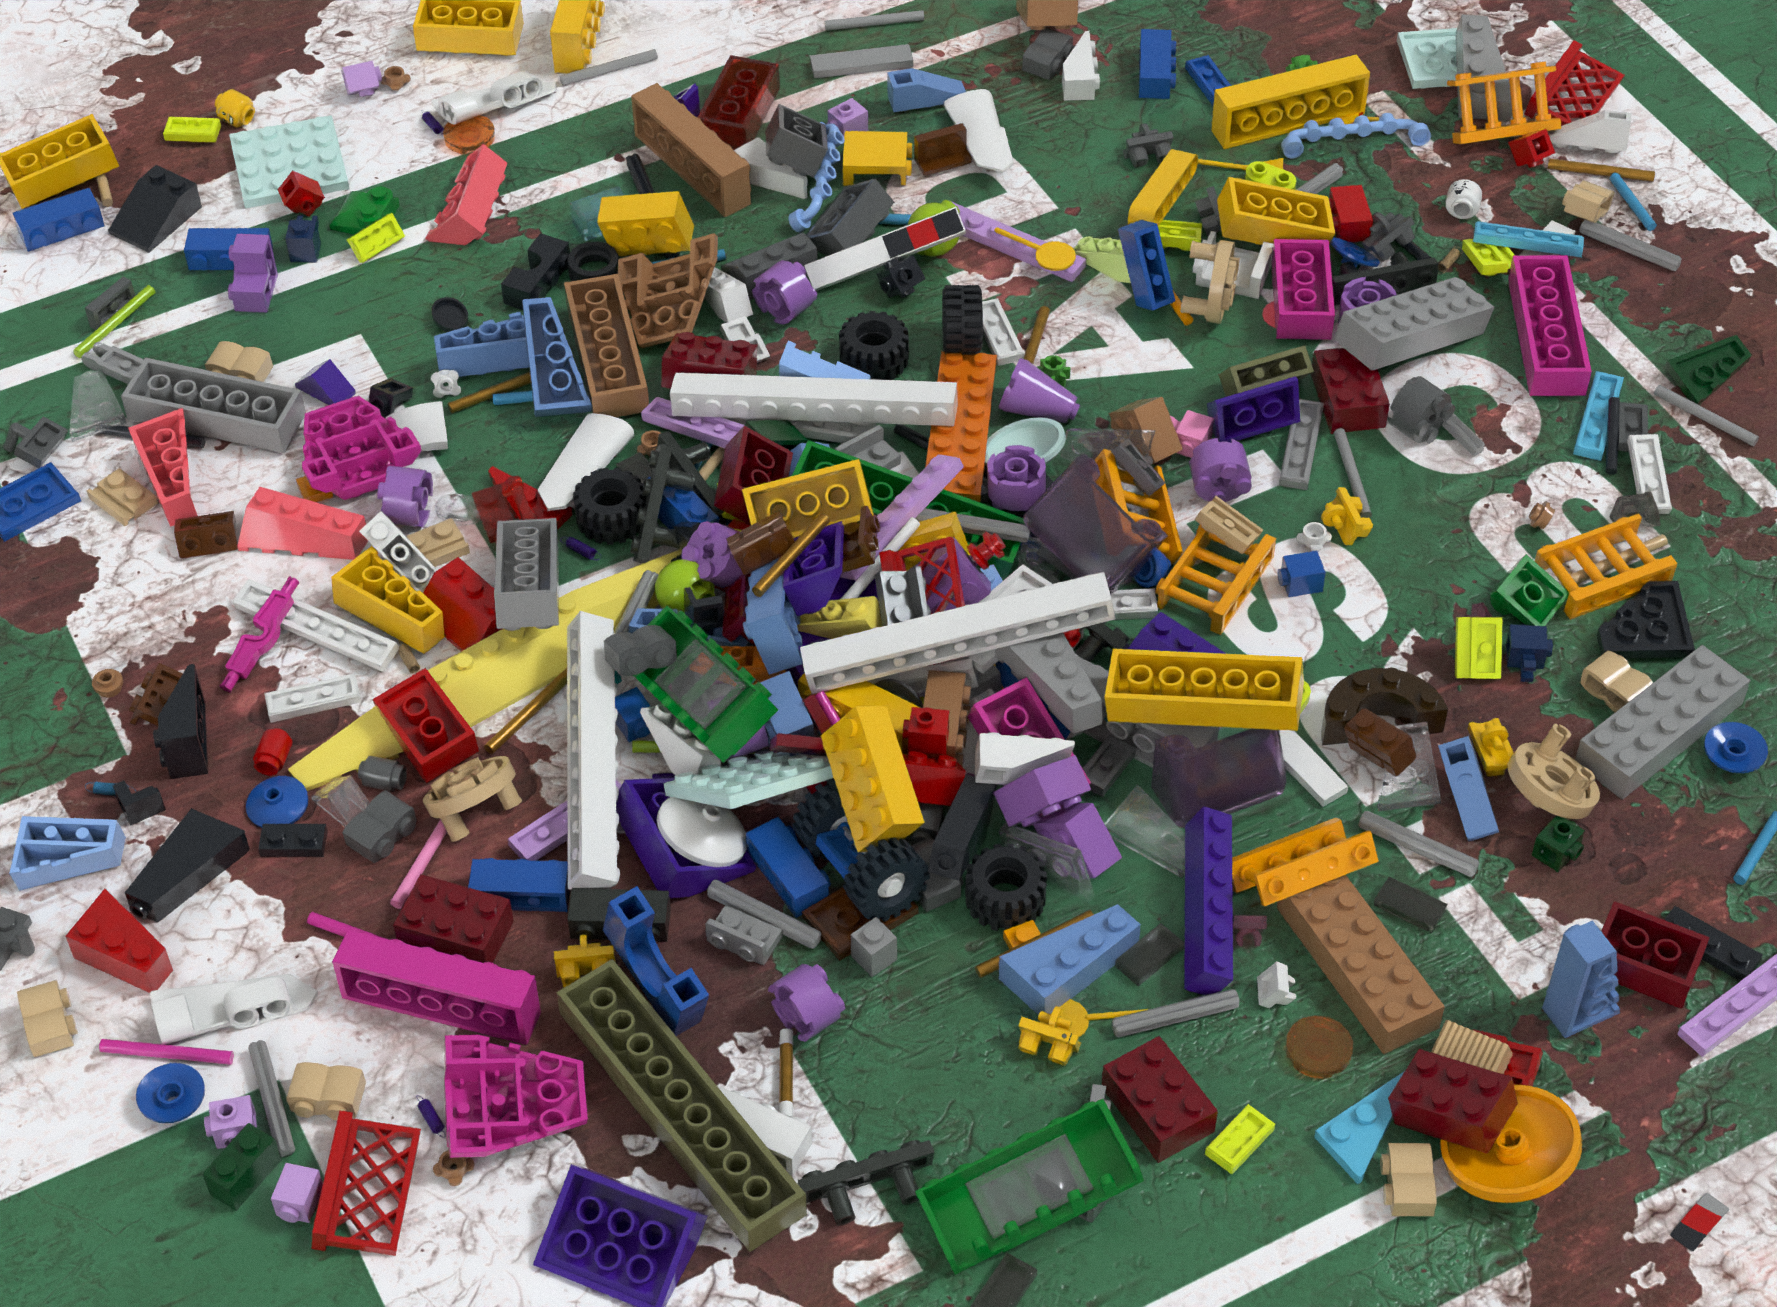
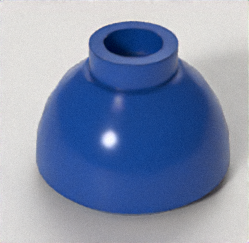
M1141 547L1135 553L1132 560L1134 579L1144 588L1156 586L1161 578H1166L1172 568L1170 560L1154 547Z

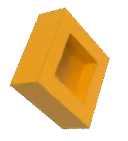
M306 476L296 479L303 499L320 502L333 498L331 491L325 493L312 488Z
M1031 920L1004 930L1003 939L1008 948L1011 949L1041 933L1035 922Z

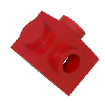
M1546 128L1525 134L1508 142L1517 167L1528 164L1529 168L1544 163L1543 158L1555 153Z
M293 170L277 189L284 206L294 213L300 212L309 217L316 208L320 207L325 198L318 181Z
M912 707L910 720L904 719L902 737L908 739V751L946 755L950 710Z

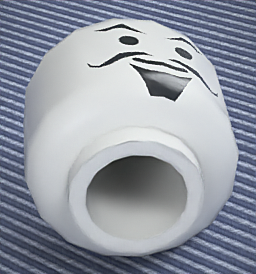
M1468 179L1455 181L1449 187L1446 197V209L1449 214L1458 219H1468L1476 215L1482 200L1481 188L1474 181Z

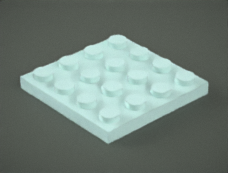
M332 115L229 134L245 209L282 202L277 189L292 170L318 181L323 194L350 189Z
M764 749L755 752V757L749 759L747 757L732 758L728 760L729 764L720 767V765L715 764L702 767V773L693 774L692 772L677 774L674 776L675 780L664 783L666 796L733 809L832 779L833 775L830 764L824 762V758L807 759L806 755L790 756V753H774L770 749Z

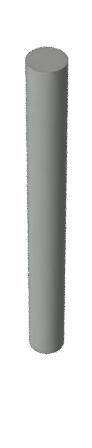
M924 11L826 20L825 30L923 21Z
M655 49L560 75V82L562 86L652 61L658 59V55Z
M1658 385L1654 391V395L1751 446H1755L1759 439V436L1661 385Z
M1337 429L1334 432V436L1354 497H1359L1363 504L1360 517L1370 518L1372 513L1345 430Z

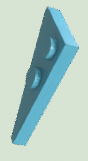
M1404 1072L1315 1130L1314 1138L1357 1184L1362 1182L1365 1171L1393 1119L1388 1097Z

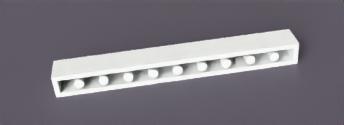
M675 373L670 390L672 416L954 426L958 407L957 382Z
M1101 572L822 642H815L800 647L811 694L1115 620L1116 618L1105 573Z
M580 611L567 626L568 889H611L617 885L620 877V870L617 868V855L620 845L616 835L619 823V815L616 813V801L619 794V789L616 787L618 761L615 760V749L618 743V736L615 734V722L618 712L615 708V696L617 693V684L614 683L615 669L605 660L604 640L615 634L614 620Z

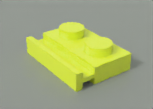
M1163 220L1158 226L1163 249L1176 247L1184 251H1190L1192 241L1201 243L1202 223Z
M1473 239L1463 240L1462 250L1481 275L1494 276L1498 273H1507L1508 269H1510L1512 257L1515 255L1509 247L1475 243Z
M1456 617L1455 678L1501 679L1502 618Z

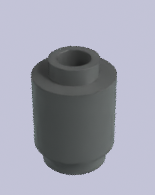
M368 756L366 761L360 763L358 778L362 779V785L391 792L395 791V789L402 790L407 779V767L401 765L396 760Z

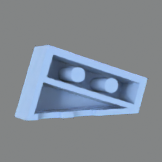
M791 341L787 342L779 362V376L870 379L869 374L837 361L835 365L820 359L821 354L812 351V354L801 351L795 348L796 343Z
M22 816L9 874L20 891L117 867L121 864L126 836L117 820Z

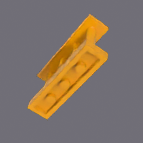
M1546 61L1530 63L1531 68L1495 74L1471 77V73L1456 74L1455 80L1447 81V86H1459L1463 126L1460 127L1461 132L1452 133L1453 143L1465 144L1524 135L1545 128L1547 131L1561 129V119L1551 118V114H1548L1545 73L1556 71V66H1547ZM1534 74L1538 115H1535V120L1526 122V117H1523L1520 76ZM1509 78L1513 119H1510L1511 124L1501 125V121H1498L1494 80ZM1484 82L1488 123H1485L1486 128L1476 129V125H1473L1469 84Z
M1103 449L1088 469L1108 553L1119 556L1129 544L1138 547H1154L1160 550L1170 560L1172 565L1179 559L1183 550L1166 483L1150 496L1146 492H1143L1144 496L1123 490L1121 482L1136 486L1133 481L1134 478L1128 471L1118 469L1114 454L1110 450ZM1156 465L1155 471L1164 480L1162 468ZM1126 503L1147 509L1149 517L1128 511ZM1131 524L1153 531L1154 539L1133 533Z
M1639 513L1630 517H1622L1614 523L1553 545H1545L1537 550L1535 562L1544 570L1550 568L1569 593L1564 612L1570 620L1633 597L1640 592L1641 588L1648 581H1672L1678 563L1672 555L1662 559H1655L1637 536L1642 519ZM1626 540L1644 565L1635 569L1629 568L1613 545ZM1601 549L1619 574L1610 578L1604 577L1587 554ZM1576 559L1594 584L1579 587L1562 563Z
M1200 524L1195 538L1166 579L1161 578L1155 590V594L1158 595L1157 607L1162 610L1170 598L1195 607L1209 614L1211 618L1210 631L1221 635L1273 560L1276 538L1265 534L1259 544H1252L1244 552V554L1249 556L1247 562L1239 564L1205 549L1211 540L1225 546L1227 545L1215 534L1207 532ZM1200 559L1235 574V579L1233 582L1228 581L1225 583L1192 567ZM1186 578L1221 593L1222 598L1220 601H1214L1213 603L1178 587Z
M1333 818L1232 857V891L1238 893L1257 885L1261 904L1267 906L1379 862L1372 833L1368 830L1346 839L1342 820Z

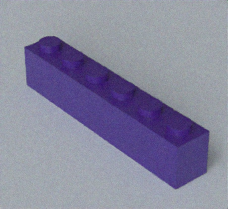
M1203 806L1185 825L1184 989L1201 995H1209L1221 992L1233 981L1232 815Z

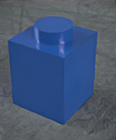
M1318 551L1283 556L1281 569H1278L1277 576L1280 586L1285 587L1288 597L1323 592L1326 572Z
M638 687L615 696V708L618 712L615 723L629 743L633 740L644 738L651 733L640 713L641 708L651 706Z

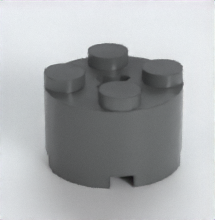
M1418 376L1415 378L1418 380L1416 383L1411 384L1408 382L1394 398L1390 409L1394 412L1392 418L1388 416V423L1415 442L1421 443L1425 441L1430 444L1438 436V429L1443 424V420H1448L1453 415L1455 406L1451 404V396L1425 378Z

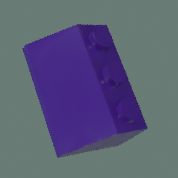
M1297 377L1281 380L1207 403L1208 416L1214 418L1213 434L1215 437L1218 438L1219 442L1231 443V439L1238 441L1300 422Z
M842 521L826 526L784 571L783 588L797 616L806 613L813 614L826 607L843 569L844 525Z

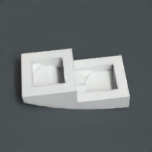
M746 316L721 324L720 331L725 340H745L750 344L758 345L757 363L770 359V354L759 333L755 334Z

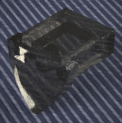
M1651 491L1618 497L1609 516L1614 523L1622 517H1630L1639 513L1642 517L1640 523L1644 526L1658 527L1661 525L1658 507Z

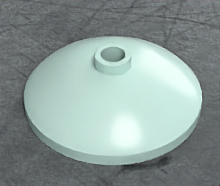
M1029 418L1006 425L988 438L985 465L987 466V462L993 453L996 456L1004 452L1005 447L1012 445L1033 448L1034 454L1041 459L1044 458L1046 465L1063 448L1066 441L1065 431L1059 422L1049 418Z

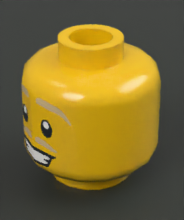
M234 89L219 94L215 100L217 117L236 128L243 124L248 125L254 117L255 107H253L252 99Z

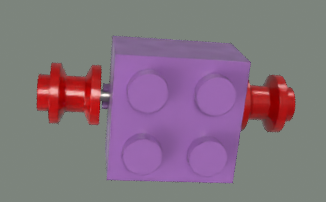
M986 531L982 534L983 542L978 546L972 543L967 545L970 555L953 537L965 605L978 603L991 593V582L977 565L986 570L989 568V559L993 556L1001 559L1004 556L1003 549L1006 546L996 533L991 535ZM947 548L937 549L931 561L941 567L948 556ZM929 563L922 572L928 585L939 570ZM944 574L935 589L946 596L953 585L952 578ZM934 592L927 600V605L933 614L943 601V598ZM949 602L944 611L955 609L956 606Z

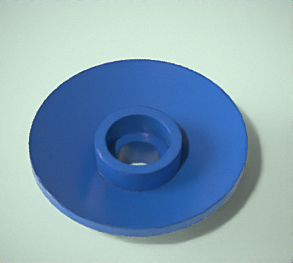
M1333 238L1330 241L1333 248L1343 257L1342 263L1352 262L1355 267L1357 265L1378 267L1380 261L1373 254L1349 241L1340 238Z
M1724 722L1715 725L1708 731L1704 740V749L1708 758L1716 766L1732 773L1753 772L1764 764L1768 755V746L1763 736L1754 728L1738 722Z
M271 777L259 783L251 791L246 801V812L250 821L261 829L262 824H294L307 809L308 793L305 786L293 777Z
M182 1063L164 1064L151 1070L141 1080L136 1091V1102L140 1112L151 1121L157 1123L178 1122L189 1117L199 1108L204 1099L205 1084L200 1073L189 1065ZM172 1097H177L174 1100L168 1101Z

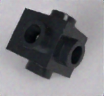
M913 255L900 260L895 257L883 264L885 269L876 274L881 289L889 298L897 295L900 298H904L915 291L913 286L926 279Z

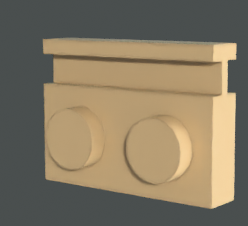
M120 468L99 481L97 487L93 490L90 488L86 490L91 501L124 526L129 524L128 521L130 519H137L158 504L155 494Z
M1217 496L1195 518V521L1201 524L1207 532L1215 534L1229 548L1241 554L1263 532L1262 528Z
M452 518L406 536L434 567L470 553L468 543L465 542L463 535Z

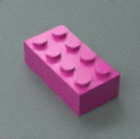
M1274 239L1271 267L1276 339L1332 340L1335 309L1329 240Z
M1027 677L973 704L968 715V719L978 735L980 733L995 732L1001 735H1029L1034 738H1061L1065 740ZM1084 772V775H1085V777H1086V779H1087V781H1088V783H1089V785H1090L1091 782H1090V780L1088 779L1087 775H1086L1085 772Z

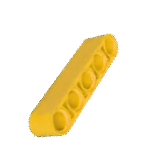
M1171 149L1131 204L1128 213V224L1145 220L1157 223L1159 226L1193 178L1198 165V155Z

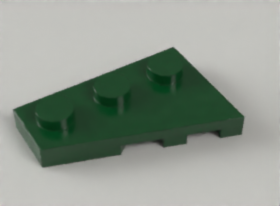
M1734 335L1667 360L1664 368L1686 398L1700 405L1748 363L1752 354L1739 337Z

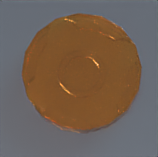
M479 115L455 125L448 122L444 126L443 137L446 146L450 150L460 154H467V151H475L482 144L489 148L495 139V128L492 121L485 116Z
M1314 1015L1302 1018L1292 1025L1287 1034L1285 1052L1298 1072L1309 1077L1325 1079L1332 1077V1074L1339 1071L1341 1073L1347 1068L1352 1058L1353 1040L1349 1031L1340 1022L1329 1017Z

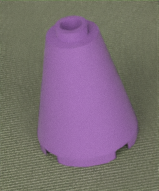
M1020 358L1011 375L1008 387L1004 391L999 409L1005 412L1036 418H1049L1057 422L1067 423L1068 419H1075L1080 405L1076 403L1078 397L1027 359Z

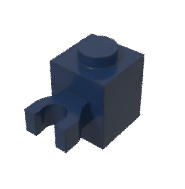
M298 215L297 220L289 221L285 239L290 262L317 263L321 248L318 216H312V220H304L303 215Z
M1510 624L1505 643L1507 667L1520 668L1521 682H1533V671L1536 672V669H1544L1546 657L1552 656L1553 641L1552 639H1547V626Z

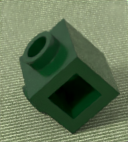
M1556 815L1537 835L1532 856L1556 872H1559L1570 859L1575 861L1581 855L1584 849L1582 840L1585 830L1580 828L1575 822Z

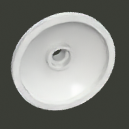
M670 797L664 801L658 811L657 825L665 841L676 852L693 862L709 867H727L737 863L747 849L744 827L737 816L728 808Z

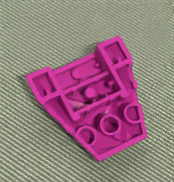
M359 395L305 413L304 438L306 441L305 445H303L305 460L302 461L303 473L312 488L325 493L331 491L344 500L359 497L364 493L378 489L379 483L385 482L388 466L405 467L411 465L422 451L421 445L411 429L404 427L402 430L391 416L385 419L381 416L380 409Z
M445 1035L444 1096L446 1137L450 1158L486 1157L587 1124L583 1061L542 1050L538 1055L520 1051L521 1045L510 1043L509 1048L489 1043L490 1037L482 1035Z

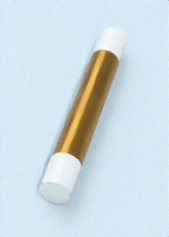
M786 1028L780 1030L779 1112L793 1117V1031Z

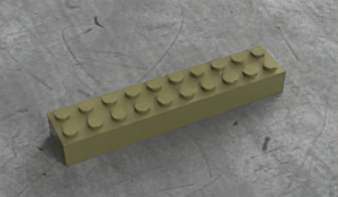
M613 959L556 992L560 1015L749 1252L807 1215L805 1192Z

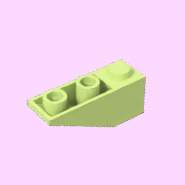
M1089 236L1080 239L1073 248L1076 255L1086 258L1087 265L1118 282L1131 283L1121 240L1112 238L1099 239Z

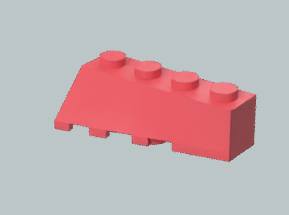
M484 144L468 155L454 181L456 185L445 199L448 204L442 212L437 214L434 220L438 224L437 227L430 230L425 239L429 242L465 246L474 239L479 240L484 235L486 221L493 212L491 209L492 204L499 196L498 188L505 179L504 171L507 162Z
M183 408L129 427L128 429L136 451L170 527L175 525L176 519L198 516L190 491Z
M259 487L245 509L237 545L238 551L260 548L263 553H275V550L291 551L292 555L303 556L304 553L310 552L318 553L319 557L354 560L360 555L368 542L359 532L366 525L365 517Z

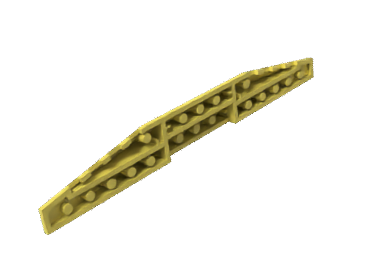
M679 549L563 595L559 598V625L552 626L548 629L522 627L515 631H508L503 628L432 667L428 672L469 726L473 727L551 683L567 668V626L580 611L614 620L615 631L643 573L649 570L659 575L660 571L671 563L673 558L682 554V550ZM655 591L646 609H654L659 605ZM375 706L288 768V771L293 778L299 780L306 790L309 791L342 779V774L356 769L358 773L360 763L366 761L368 756L393 760L399 758L398 753L404 751Z

